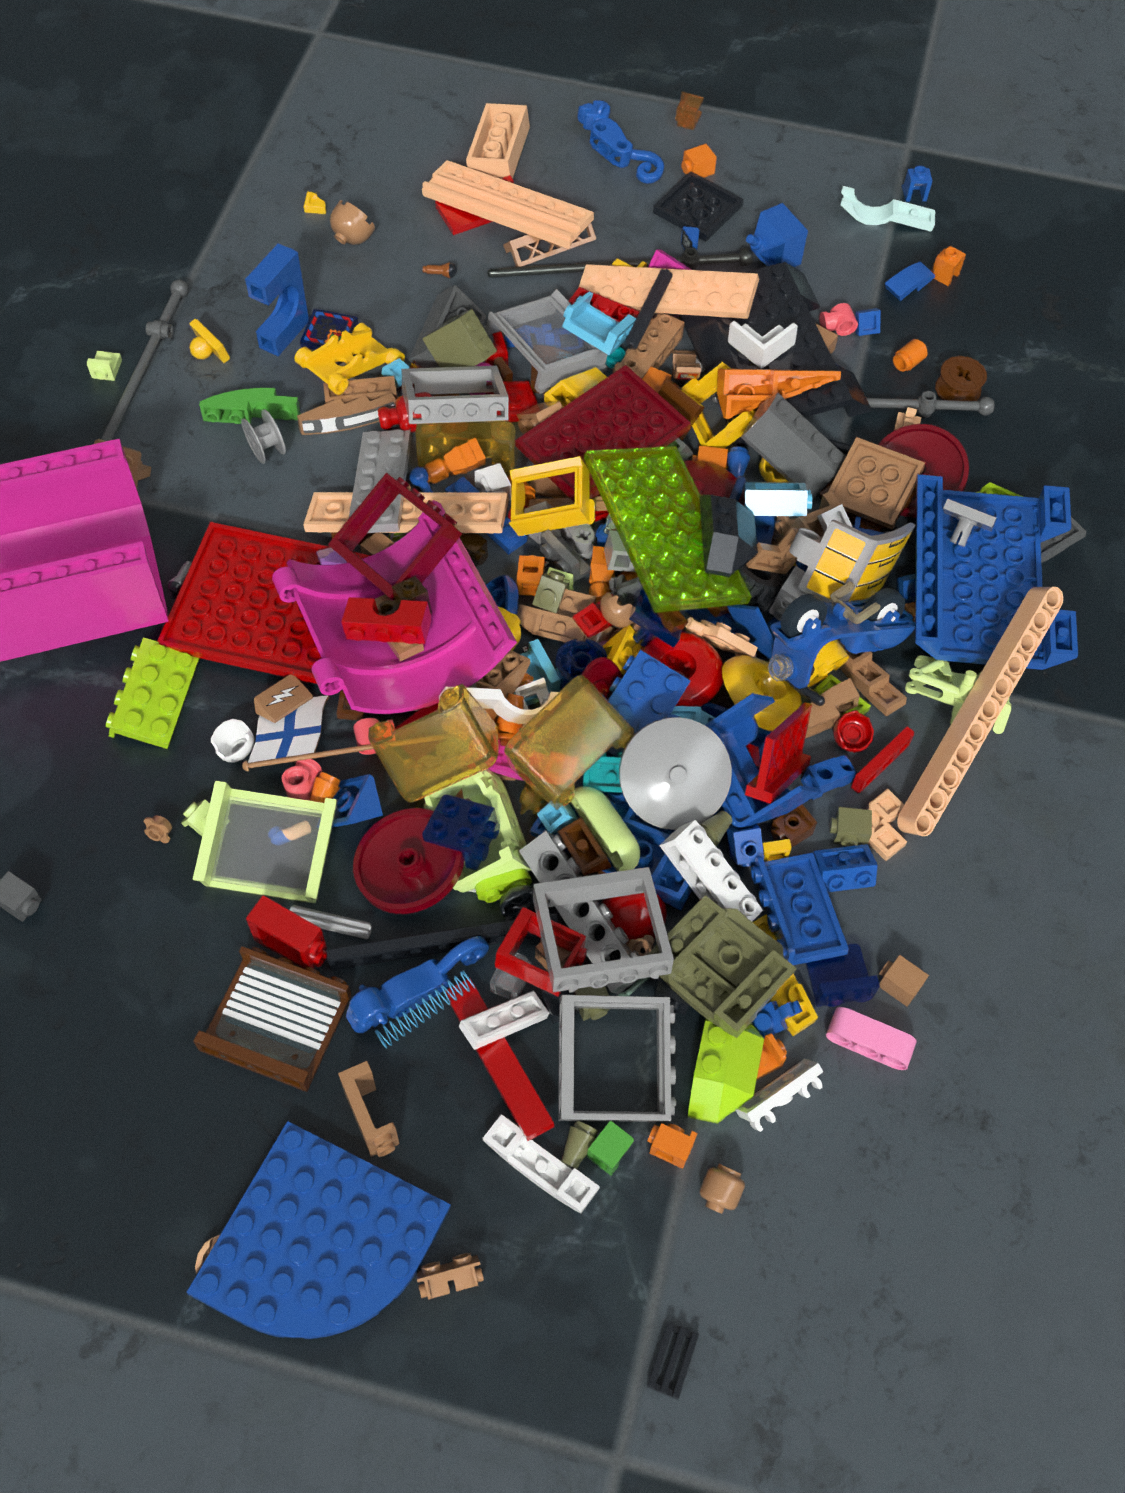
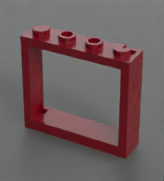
M385 473L328 545L389 598L395 600L392 586L414 576L423 583L462 533L455 527L457 522L447 513L441 516L439 514L441 509L430 500L427 503L423 502L425 497L415 488L409 491L407 488L410 485L401 477L395 480L388 473ZM398 494H400L441 526V528L397 582L392 585L356 555L353 550Z

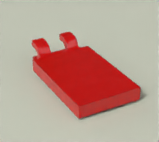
M510 175L502 179L514 184V180ZM435 201L437 211L453 235L493 222Z

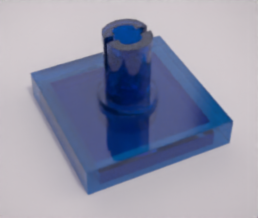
M640 589L635 596L629 620L640 626L639 630L633 635L634 641L639 643L640 640H643L640 645L645 647L651 638L656 636L674 648L680 640L682 630L672 633L664 628L661 618H659L648 594L643 589Z

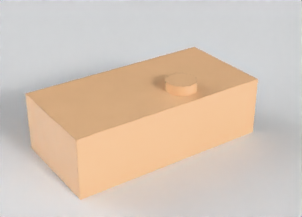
M486 103L466 159L468 168L499 179L509 175L513 179L530 128L527 105Z

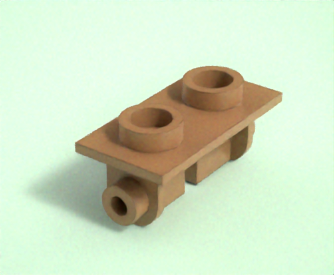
M464 1253L453 1257V1262L440 1265V1262H431L421 1267L422 1271L416 1272L417 1282L424 1281V1284L418 1285L421 1298L428 1297L429 1300L449 1294L448 1281L454 1280L456 1291L478 1286V1282L484 1281L481 1268H474L480 1265L478 1255L471 1256V1253Z

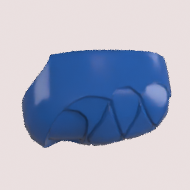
M503 574L486 584L496 605L517 615L519 595L515 580Z

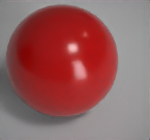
M644 893L602 899L601 904L604 903L613 914V918L610 920L616 928H622L629 940L643 938L645 935H651L655 939ZM657 895L665 924L667 918L666 904Z

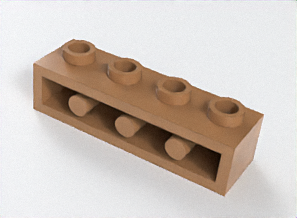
M659 313L655 319L652 318L636 350L627 349L624 359L616 363L613 373L627 365L642 379L650 367L660 369L672 353V350L682 340L684 321L666 313Z

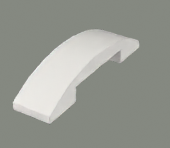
M502 1114L482 1138L489 1147L525 1177L579 1213L583 1212L600 1189V1186L575 1168L573 1170L533 1140L527 1141L521 1129Z

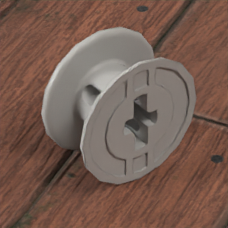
M263 409L261 413L263 424L254 428L245 418L241 419L242 429L249 446L262 464L266 461L264 449L273 445L281 454H286L282 435L274 419L266 409Z

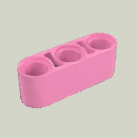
M837 1007L835 1009L826 1033V1037L831 1042L897 1070L908 1069L917 1043L913 1036L844 1007Z

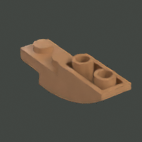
M510 650L490 672L476 682V687L501 689L506 699L508 693L514 694L531 663L530 659ZM457 707L442 721L443 729L465 739L476 728L484 730L497 717V714L493 709Z

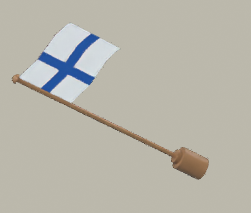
M329 695L313 697L276 723L259 716L256 742L248 763L247 760L244 761L242 767L245 771H249V768L449 738L454 734L446 732L315 753L321 737L323 710L329 699ZM490 725L484 730L476 728L469 737L472 738L474 734L490 737Z

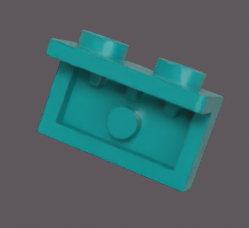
M591 751L590 756H583V786L592 787L601 792L622 793L619 782V764L622 753H618V757H606L607 752Z

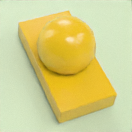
M194 319L189 323L197 336L190 342L189 349L192 356L199 360L206 359L213 352L223 363L230 359L224 345L198 319Z

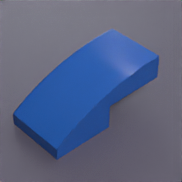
M918 262L889 279L885 283V287L901 301L914 289L920 291L935 278V274L924 264Z

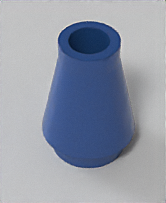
M732 447L727 454V469L736 478L743 476L750 461L749 451L743 447Z

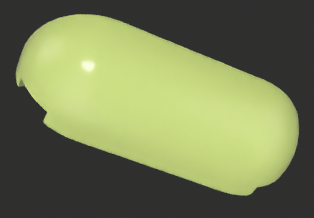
M586 786L577 787L567 792L568 800L579 816L582 817L617 872L634 869L640 859L639 844L608 798L601 791Z

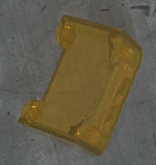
M508 421L417 424L418 467L424 468L425 464L437 458L443 460V456L453 448L465 444L476 437L485 458H492V465L500 463L507 478L510 475L509 470L516 469L518 448L515 446V440L517 436L514 425Z
M579 675L566 685L510 739L504 749V753L510 768L552 807L558 810L562 805L566 806L573 800L575 796L574 783L612 746L615 749L625 748L635 733L634 728L598 689L583 675Z
M463 684L447 689L441 694L437 711L397 730H394V726L388 721L377 722L369 728V742L399 794L407 802L411 803L490 768L498 758V726Z

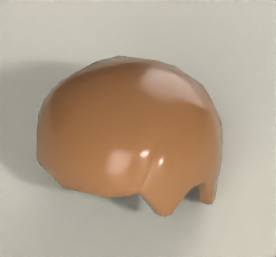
M607 592L601 598L600 610L606 621L619 628L627 627L641 616L631 604L628 603L621 606L622 602L617 601L619 596H612L610 592Z

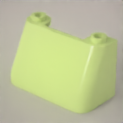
M478 762L423 792L426 802L424 803V809L435 811L445 817L446 815L443 814V810L461 788L464 799L469 798L483 808L484 819L487 821L483 831L479 835L475 833L470 840L460 835L465 850V861L462 873L453 887L454 890L463 893L474 890L478 882L516 869L524 868L531 871L519 852L527 844L507 789L498 775Z

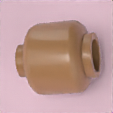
M718 1164L717 1168H709L699 1190L701 1197L707 1200L705 1207L723 1214L724 1209H736L745 1189V1183L740 1179L742 1174L721 1164Z

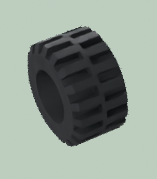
M746 564L736 570L730 577L715 575L713 579V585L718 590L717 592L729 604L759 607L762 614L771 605L783 586L778 573L748 568Z

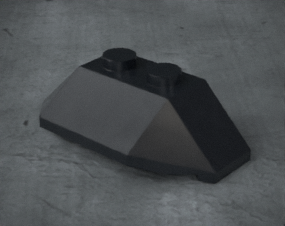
M701 495L699 499L705 573L730 577L758 553L754 514L735 499L716 495Z

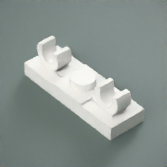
M803 1059L755 1093L752 1099L736 1110L738 1116L750 1121L752 1128L761 1132L763 1130L760 1125V1118L762 1116H765L766 1120L771 1123L775 1122L774 1114L769 1111L773 1107L789 1103L797 1092L803 1097H810L807 1091V1085L810 1082L814 1088H822V1083L817 1078L823 1072L819 1063Z

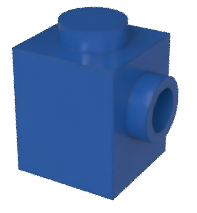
M757 824L745 828L730 825L727 829L730 858L742 867L753 866L755 858L762 856L764 860L761 828Z

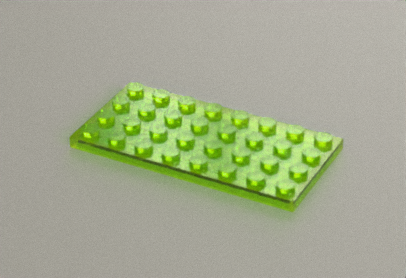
M676 446L586 451L584 456L586 465L655 613L749 603L752 596L739 570H736L730 577L705 573L699 499L701 495Z

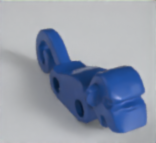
M598 100L593 101V104L587 103L579 106L577 118L583 124L584 129L591 130L590 144L593 149L611 164L621 168L627 167L630 159L646 161L641 163L636 170L637 179L643 183H654L662 177L664 172L663 160L650 151L633 149V144L626 139L619 125L609 118L611 107L608 103ZM599 139L598 143L595 144L594 140ZM621 157L620 162H617L614 158ZM651 164H653L656 170L652 173H646L650 172Z
M482 936L471 937L456 945L440 961L437 959L427 960L421 965L392 977L383 983L380 989L377 987H366L364 984H361L359 986L360 991L350 1000L346 1013V1018L353 1030L357 1033H365L372 1026L377 1027L380 1023L382 1025L388 1022L387 1016L396 1019V1016L398 1018L403 1017L402 1012H405V1014L410 1013L409 1007L415 1010L417 1008L415 1003H418L419 1006L423 1005L422 998L428 1002L430 1000L428 994H431L433 998L436 997L435 989L441 994L443 992L441 985L447 989L449 987L447 981L451 982L447 972L459 961L466 966L479 961L489 950L488 942Z

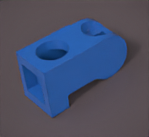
M843 755L807 767L801 782L804 786L820 788L821 793L813 797L812 800L822 797L823 793L851 783L857 771L848 757Z

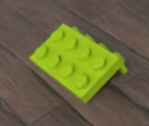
M143 637L141 645H135L131 656L134 664L132 668H126L122 681L126 683L124 690H118L114 705H118L116 712L109 713L105 727L110 728L109 737L114 738L116 734L168 749L199 658L160 645L157 641Z

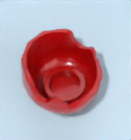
M857 710L844 713L835 722L833 729L834 740L842 749L853 753L865 750L873 741L874 729L870 718L862 715Z

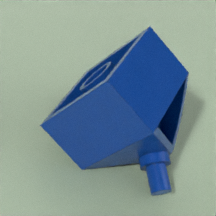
M781 203L760 212L754 235L749 234L746 237V242L750 244L752 252L766 266L786 262L796 267L801 265L808 230Z

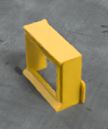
M722 362L699 381L692 379L682 389L701 404L717 391L718 368H731ZM753 409V411L741 413L715 436L703 412H701L692 427L701 446L725 449L742 436L756 411Z
M580 456L509 470L512 479L511 522L509 524L518 536L544 532L548 529L555 530L594 523L595 502L589 499L590 471ZM575 472V504L524 513L525 487L523 482Z

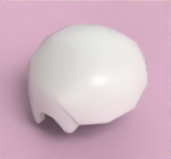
M237 719L223 722L215 729L211 737V743L216 750V754L223 761L234 763L243 760L253 750L255 740L249 727L242 720Z

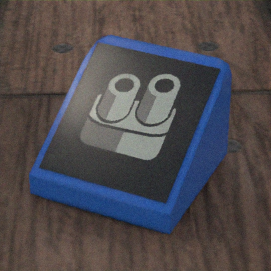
M686 226L682 228L681 245L684 250L687 248H695L697 250L699 228Z

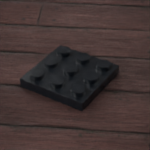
M690 171L653 206V213L681 229L684 226L699 228V239L706 242L743 206L744 199Z

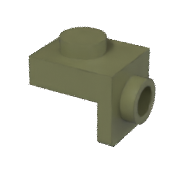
M546 572L541 576L532 605L557 613L570 581L564 579L565 575L560 572Z

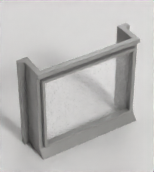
M557 289L548 297L497 313L489 312L487 325L483 326L487 335L502 331L538 371L535 389L539 394L549 391L563 379L595 367L601 372L607 371L608 368L605 365L608 354L562 327L565 320L563 314L570 302Z

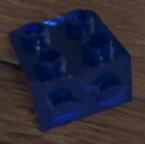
M444 795L426 825L422 837L426 842L462 852L466 868L477 871L481 861L484 862L488 856L489 845L492 839H496L499 834L500 824L497 822L495 807L451 795Z
M847 944L849 948L847 955L805 963L816 1007H834L846 1002H865L873 999L880 987L877 975L868 976L861 947L858 944Z

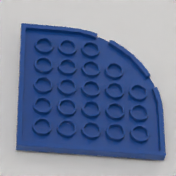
M287 1121L187 1290V1294L249 1328L275 1337L314 1339L348 1331L378 1315L382 1309L388 1306L405 1290L420 1268L451 1208V1204Z

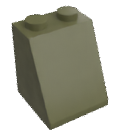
M473 309L447 320L422 338L439 367L476 366L497 352Z

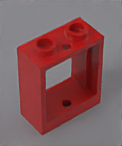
M263 895L246 917L254 941L289 959L302 969L306 966L314 969L322 966L327 958V946L322 929Z
M523 907L496 952L495 967L559 997L561 991L553 992L549 972L514 957L528 932L541 938L536 913ZM551 920L556 945L571 952L563 968L575 967L576 964L582 965L588 949L584 948L586 936Z

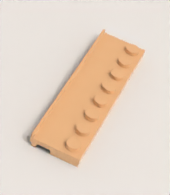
M448 160L432 174L433 178L429 182L425 181L423 183L422 194L427 198L567 249L571 247V243L594 220L593 211Z

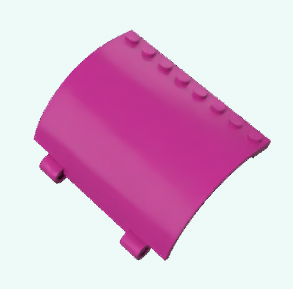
M433 500L432 502L441 509L439 514L443 516L446 512L441 503ZM424 513L418 517L419 523L402 539L383 551L362 559L392 585L397 582L441 528ZM460 538L422 583L428 591L432 610V620L426 643L423 644L424 651L401 662L387 642L346 639L341 621L348 598L376 599L385 594L350 563L311 565L289 559L287 562L288 567L279 568L272 576L280 599L288 603L297 601L322 659L316 661L312 666V673L320 692L324 695H334L343 690L352 710L374 714H391L413 711L439 703V695L445 687H470L490 672L517 643Z

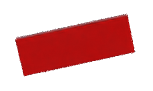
M907 726L856 774L851 789L857 794L861 793L910 746L914 737V731Z

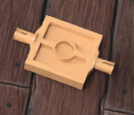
M692 617L687 619L689 623L685 626V631L703 637L711 645L722 651L734 653L736 656L748 655L756 657L758 647L749 643V637L740 633H731V627L719 622L715 625L706 620L698 622Z

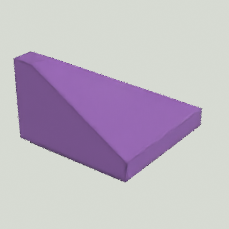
M332 548L316 551L320 565L347 563Z

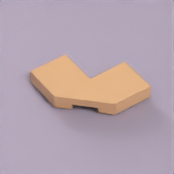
M886 789L867 806V810H872V835L868 844L885 861L905 847L907 843L890 825L892 821L898 818L904 804L889 789Z

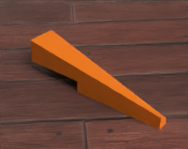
M718 368L717 395L723 418L730 419L743 412L753 411V409L758 408L761 403L777 393L784 399H787L806 390L821 387V385L832 381H838L841 378V371Z

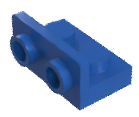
M868 844L816 850L813 852L827 892L874 887L876 885L878 864Z

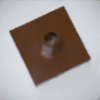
M666 379L658 392L662 398L691 423V427L705 408L672 380ZM689 431L680 436L679 439L683 441Z

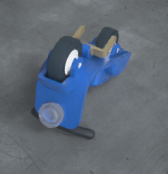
M850 581L831 594V602L824 603L818 596L809 593L793 600L783 613L781 621L771 625L772 633L776 636L772 658L768 665L771 677L776 681L785 680L800 695L817 706H823L825 698L807 685L815 671L813 667L814 661L824 645L839 639L845 646V649L851 653L876 652L899 645L914 631L915 622L912 621L913 616L904 609L905 599L898 591L892 588H885L867 600L840 601V598L854 589L855 584Z

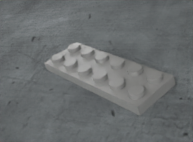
M396 429L393 431L363 432L349 518L385 473H388L395 480L401 477L406 481L412 439L410 430ZM398 494L368 533L399 531L404 499L402 495Z

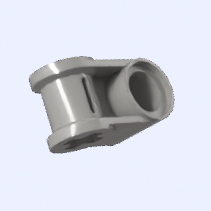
M590 524L560 528L564 539L583 560L592 557L594 546L592 542L594 541L595 533Z

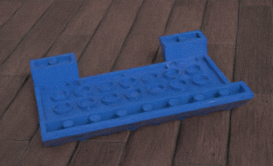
M917 475L915 643L936 660L986 665L1028 591L1033 587H1042L1041 542L1071 530L1070 491L1068 487L1044 485L1039 498L943 490V477ZM947 499L996 517V523L992 531L973 526L965 547L958 545L963 533L960 534L956 544L950 542L949 540L959 520L944 514L943 508ZM1058 611L1027 665V669L1044 670L1078 657L1076 611Z

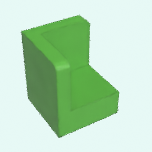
M610 1120L588 1148L587 1158L612 1176L619 1167L620 1159L633 1144L634 1138Z

